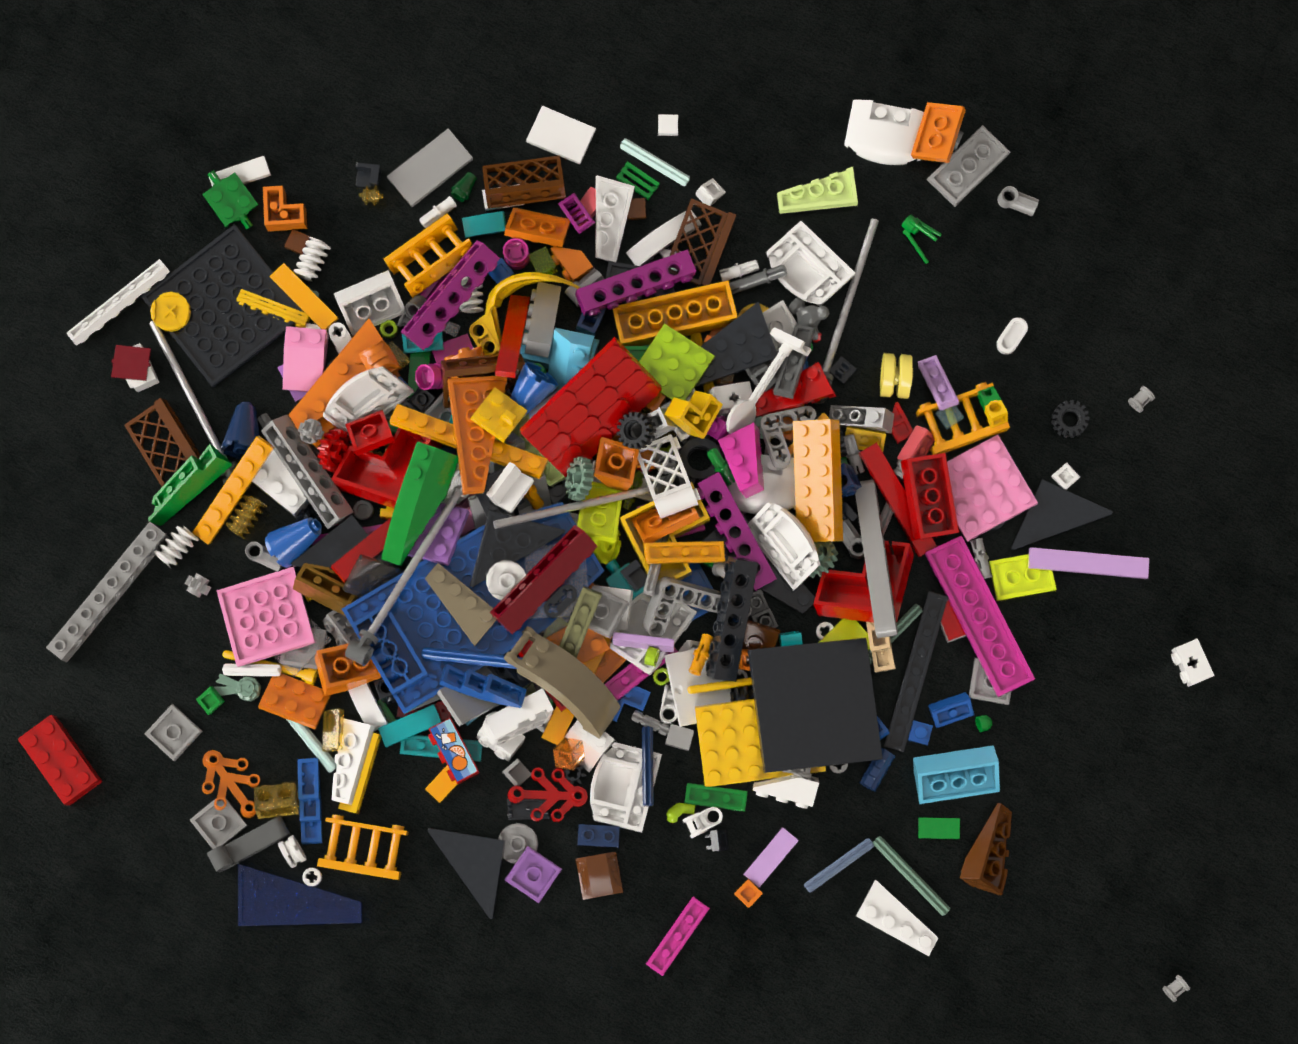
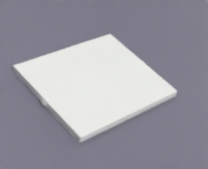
M695 648L664 655L680 727L697 723L695 706L731 702V688L694 694L688 693L687 689L689 686L725 681L713 679L706 675V663L709 659L705 661L700 676L693 675L688 671L694 658ZM724 655L721 657L720 662L724 661Z

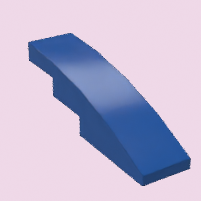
M448 664L444 667L439 685L459 693L516 708L522 707L527 689L493 674H489L486 677L473 670L468 669L464 672Z
M298 759L301 843H323L319 759Z

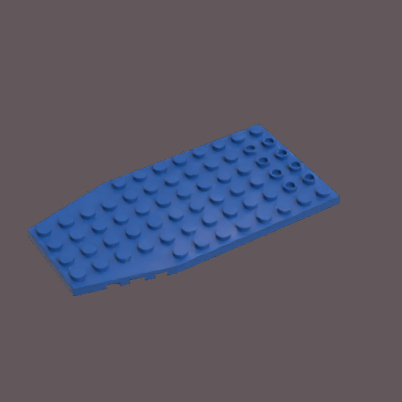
M560 502L554 505L537 509L536 511L562 506L564 504L563 502ZM569 512L532 520L536 523L564 529L565 533L516 561L524 569L526 575L576 525ZM485 525L458 540L449 566L440 565L494 608L501 600L495 598L489 592L486 580L474 587H469ZM594 553L586 558L562 585H572L577 591L576 599L580 596L583 586L589 587L604 572ZM425 559L418 564L376 632L375 636L379 641L376 645L371 644L370 646L374 649L371 660L402 712L406 714L438 695L437 692L444 687L439 685L443 669L447 664L464 672L468 669L476 672L485 667L484 665L422 659V649L424 647L503 655L512 650L523 635L522 631L526 626L531 627L537 634H540L557 619L546 616L544 605L547 601L543 602L536 613L530 616L523 623L522 627L513 634L496 621L474 647L453 616H451L447 608L426 582V576L437 563ZM403 573L342 608L359 640L361 639L359 632L361 629L369 630ZM562 586L558 587V588L551 594V597H552ZM566 590L563 591L564 597L561 599L562 601L567 597L572 598L571 590L568 592ZM558 602L554 606L550 604V610L548 612L557 613V607L560 605V603Z

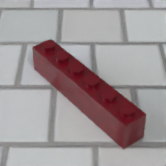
M574 525L489 613L507 631L513 634L522 627L523 623L530 616L536 613L542 603L547 601L558 587L564 584L565 580L579 568L580 564L593 554L598 546L585 531Z

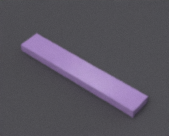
M1029 548L1028 568L1147 579L1149 574V558Z

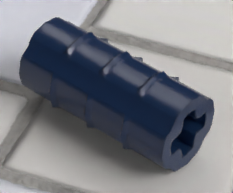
M881 748L883 759L872 761L859 782L874 792L879 784H881L883 777L896 757Z

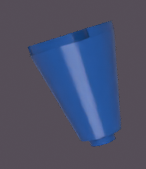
M526 362L523 365L510 396L517 404L528 410L526 415L556 390L558 382L548 372L546 374L540 371L541 367L532 362Z
M309 517L269 532L268 536L265 537L266 548L271 557L275 555L278 558L276 562L279 565L289 568L292 566L291 563L301 556L319 537L322 526L317 519Z

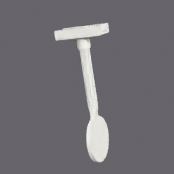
M775 327L772 329L770 335L782 345L749 400H741L731 409L726 422L728 434L754 423L756 417L755 404L786 356L788 357L792 350L808 356L811 352V348L805 346L804 341Z

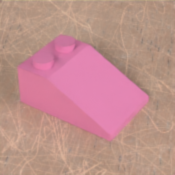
M286 326L283 390L308 392L324 373L329 334L326 330Z

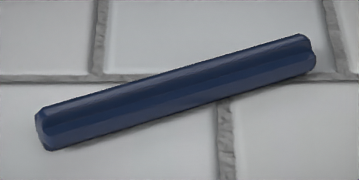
M651 726L642 727L643 806L646 807L654 805L653 727Z

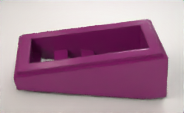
M575 193L558 203L579 234L595 224ZM578 204V206L568 212L571 207ZM579 209H581L580 212H578V213L575 214L574 216H571L573 213H575L576 211H578ZM582 214H585V216H583L582 218H580L578 221H576V222L574 221L575 219H577L578 217H580ZM586 219L589 220V221H587L586 223H584L583 225H581L580 227L578 226V225H579L580 223H582L584 220H586Z

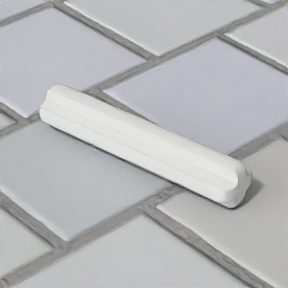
M224 664L222 671L225 676H280L282 669L279 664H247L238 667L236 664Z

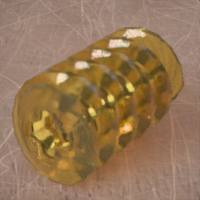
M247 495L243 496L246 503L239 502V506L242 509L234 510L237 516H230L233 523L226 522L225 524L230 531L245 539L242 535L243 533L250 534L247 526L254 528L251 520H259L256 513L263 514L260 506L267 507L260 500Z

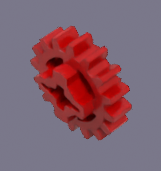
M336 428L334 430L329 429L328 433H324V440L320 439L321 446L317 448L320 450V453L317 457L321 458L319 464L323 465V469L335 472L349 446H353L352 443H349L350 437L347 436V431Z

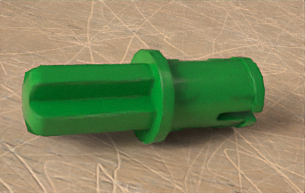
M717 448L710 449L707 452V456L715 467L714 471L720 473L726 486L731 485L730 480L734 483L735 479L728 466V462L723 459Z

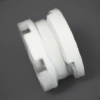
M293 835L288 837L287 841L278 843L284 858L291 868L297 866L298 862L307 860L301 846Z

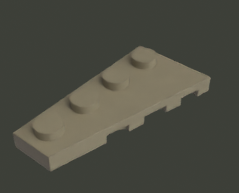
M437 563L425 580L475 647L497 621L489 613L493 608Z

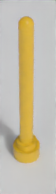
M225 650L223 652L224 658L235 661L232 651ZM260 660V661L253 662V663H250V664H278V663H274V662H270V661H266V660ZM279 664L282 669L281 673L300 677L305 683L314 685L318 673L317 669L308 668L301 670Z
M750 677L736 679V682L721 681L689 686L687 691L690 694L752 686V680Z

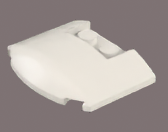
M853 100L845 146L847 148L850 146L857 152L856 155L872 162L886 165L907 164V162L916 160L912 158L911 153L924 112L914 108L905 109L874 103L872 100Z
M802 221L795 225L767 251L771 268L784 265L787 269V275L778 278L783 286L800 299L822 306L856 274Z
M383 366L369 369L352 377L335 392L327 404L323 417L337 428L347 431L345 424L383 410L386 415L414 391Z
M761 455L764 490L747 499L740 492L736 481L733 483L730 480L732 484L727 486L739 510L742 512L757 515L770 501L786 510L793 507L794 510L796 509L794 458L792 457L787 468L777 469L773 466L769 455ZM778 457V459H780L781 462H784L785 459Z
M770 501L747 524L761 550L793 591L820 566L818 552L809 532L793 514L783 507Z
M641 593L632 600L628 631L615 629L614 633L651 636L643 628L642 623L652 596ZM676 602L667 629L660 638L674 639V643H676L682 633L687 630L697 612L685 604ZM664 604L658 607V611L664 607ZM654 623L651 629H654L657 626V623ZM613 636L612 644L610 643L611 650L648 675H651L664 659V655L668 653L660 651L657 664L654 667L644 662L647 649L613 645Z
M614 742L611 745L612 748L601 757L593 775L590 791L594 821L642 833L648 807L643 806L642 749ZM653 752L654 784L662 754Z

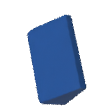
M966 692L928 705L936 728L974 716L971 700Z

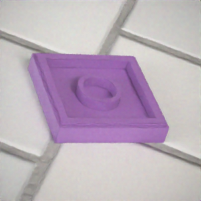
M527 846L505 878V881L539 903L562 869Z

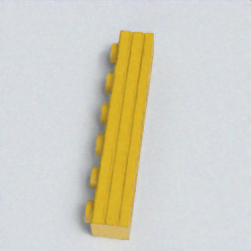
M243 289L240 290L236 299L241 306L246 303L248 306H251L250 309L256 311L259 308L262 314L268 315L272 313L285 319L284 322L286 323L293 321L295 322V327L306 328V323H309L310 317L304 312Z

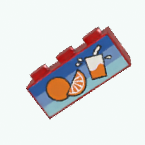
M451 717L429 728L431 734L428 737L433 746L437 744L440 750L437 754L442 764L447 763L450 769L447 771V774L452 782L456 781L457 784H460L480 773Z

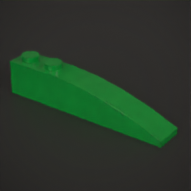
M417 441L393 511L381 557L382 560L399 566L402 565L414 547L419 535L423 533L425 526L437 512L438 506L446 498L459 463L458 456Z

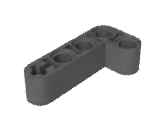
M279 816L226 845L214 848L207 855L215 871L223 872L290 835V832L282 817Z

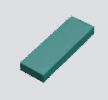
M435 704L384 725L378 728L385 747H389L426 731L442 721Z

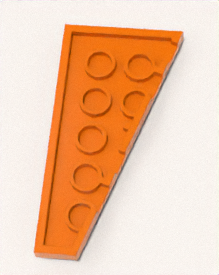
M369 318L290 412L289 417L297 429L300 423H304L305 420L315 419L320 421L323 419V413L335 392L352 377L367 370L359 353L383 340Z
M508 377L449 378L447 381L463 495L484 493L495 440L492 434L473 422L471 417L494 387L505 393Z

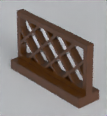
M560 155L482 166L488 209L566 198ZM557 163L553 169L546 167L548 164ZM530 166L537 167L533 172L527 170ZM510 169L518 170L514 175L508 173ZM542 170L548 173L544 178L538 176ZM496 171L498 174L493 178L487 172ZM522 173L528 175L524 181L518 178ZM502 176L509 178L505 183L499 181ZM552 176L559 179L548 181ZM533 179L539 181L537 183H529ZM513 182H516V183L520 184V185L510 186ZM494 184H496V185H498V186L500 187V188L490 189Z
M692 198L669 256L674 255L675 252L679 253L678 243L686 241L690 250L688 252L692 254L695 261L694 266H697L700 272L698 280L693 278L689 282L701 287L711 283L736 214L726 213ZM693 205L701 208L702 216L694 219L691 212ZM717 214L722 217L719 224L712 226L708 216ZM705 217L709 228L700 231L696 221ZM693 223L697 233L687 237L684 230L685 225ZM711 230L714 237L713 241L705 244L701 234ZM698 235L702 246L693 249L689 239ZM704 248L707 257L699 262L695 251ZM670 268L668 269L670 274H678V271L672 270Z
M521 353L517 367L518 374L513 379L507 378L509 383L505 386L504 394L509 398L511 394H508L507 391L513 385L515 386L524 365ZM498 354L441 360L444 409L451 408L450 401H448V377L457 376L458 378H465L473 374H477L479 377L488 376L491 372H495Z
M159 398L154 402L153 406L127 422L124 426L163 487L166 483L163 479L165 471L175 474L180 468L181 460L186 461L191 455L199 459L201 454L166 399ZM155 410L159 414L158 424L148 422L150 414ZM137 422L144 423L141 435L136 434L131 427ZM148 424L157 426L155 437L145 436ZM161 427L169 430L168 440L159 439ZM145 438L154 440L152 451L145 450L143 447ZM158 441L167 442L165 454L156 452ZM171 443L177 444L180 448L178 457L169 455ZM155 454L164 456L162 468L154 465ZM168 457L177 459L175 470L166 469Z

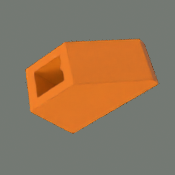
M561 247L551 248L552 255L550 257L556 266L560 265L562 267V274L566 280H571L573 283L575 281L579 282L593 269L592 264L582 251Z

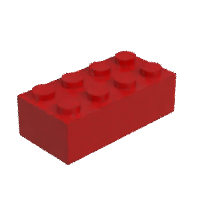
M946 453L900 461L914 540L959 533Z
M48 716L18 738L64 805L70 806L103 782L57 716Z

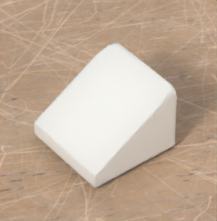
M712 178L700 186L696 196L704 204L711 206L726 192Z

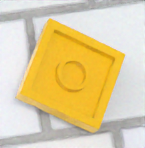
M494 387L472 415L471 420L504 443L528 410Z

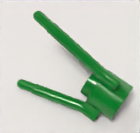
M911 214L901 225L905 229L903 234L908 237L920 257L928 264L929 261L911 233L916 235L921 231L934 241L938 239L933 234L939 237L942 234Z

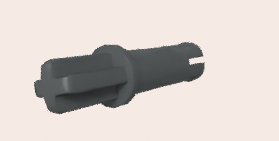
M784 265L768 270L764 268L762 272L729 282L731 292L734 295L766 282L769 284L772 280L786 276L787 269Z

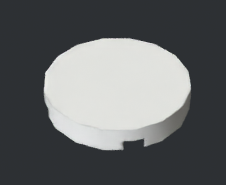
M502 560L495 563L489 569L486 575L487 588L495 598L502 600L526 576V573L518 563L511 560Z

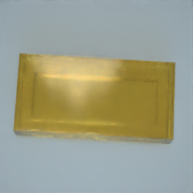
M338 708L324 711L322 751L330 752L343 749V709Z

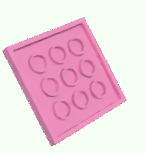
M998 435L947 461L957 523L967 542L1038 504Z
M294 567L217 590L232 651L238 667L316 643L303 595L293 590L294 580L297 576Z

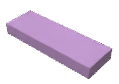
M937 356L918 361L920 371L940 411L958 405L959 400Z
M620 632L613 633V645L640 649L654 647L659 649V651L674 653V639Z
M782 827L743 875L757 887H760L798 840Z

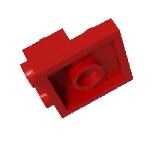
M383 410L345 424L357 456L394 442Z

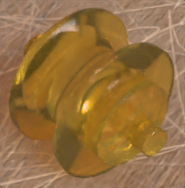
M366 186L363 189V193H359V197H362L365 205L368 202H373L374 206H376L379 198L383 199V195L377 190V186L373 190H369V187Z

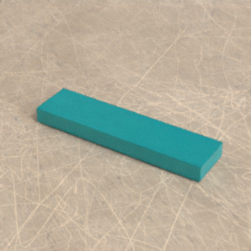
M414 735L401 741L400 754L439 758L437 753L440 750L437 744L432 745L428 736ZM463 739L473 760L481 762L483 746L479 741Z

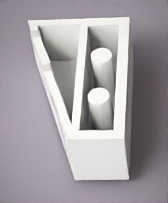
M273 450L252 482L297 518L298 513L309 505V501Z
M542 688L525 697L521 708L506 706L498 712L489 713L486 715L483 727L492 745L495 746L547 724L554 709Z

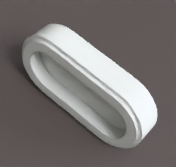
M1014 318L1009 322L997 340L996 345L999 352L1002 354L1014 352L1028 330V325L1024 319Z

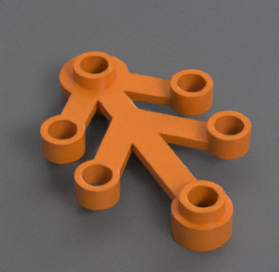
M216 750L205 753L203 765L207 768V774L202 785V791L205 794H211L215 788L213 783L215 771L220 776L218 795L214 801L215 809H225L227 804L225 797L228 787L241 805V815L245 818L254 817L257 812V805L253 801L247 800L236 783L257 787L260 783V777L257 774L246 776L227 773L224 767H232L238 771H245L248 767V761L245 758H239L238 760L223 758L222 754ZM215 757L217 762L212 763L209 759ZM244 762L246 766L241 768L238 766V763ZM251 778H256V779H257V783H255V784L251 783V782H250V779H251ZM209 784L212 786V789L206 790L204 786ZM223 801L224 805L220 807L216 802ZM247 805L252 806L253 810L247 811L245 807Z

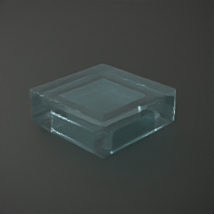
M956 405L935 413L946 429H949L964 418Z

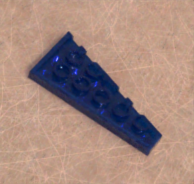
M238 864V926L362 923V902Z

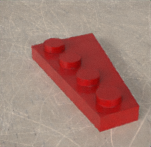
M817 362L802 371L793 399L774 395L775 387L764 392L755 404L756 416L763 417L767 414L781 412L789 408H798L809 402L816 403L826 397H836L821 364Z

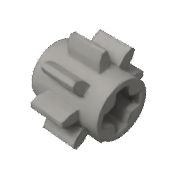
M315 419L305 420L304 423H300L298 428L301 440L308 444H313L317 440L322 439L324 433L321 423Z
M198 573L194 577L189 575L185 582L189 586L186 591L199 598L202 594L207 596L211 589L207 585L210 580Z

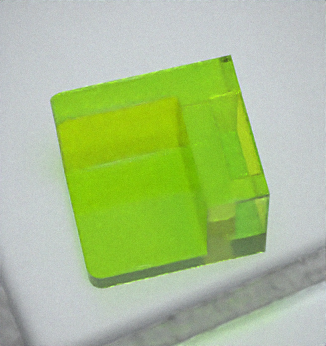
M546 246L529 254V259L536 272L549 275L557 272L556 265Z

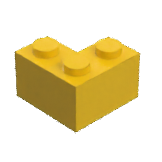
M695 390L690 401L673 398L664 415L688 435L704 439L723 404L711 394Z

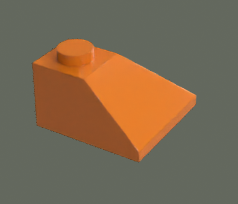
M601 437L594 476L607 487L627 491L633 485L639 449L628 448L622 445V442Z

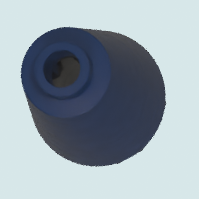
M241 402L235 408L221 445V450H224V454L229 457L242 459L256 436H260L257 411L252 403Z

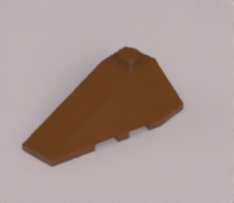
M997 803L965 858L960 878L970 886L997 895H1002L1007 879L1008 869H1004L1005 857H1009V850H1006V840L1010 837L1012 811L1001 803Z

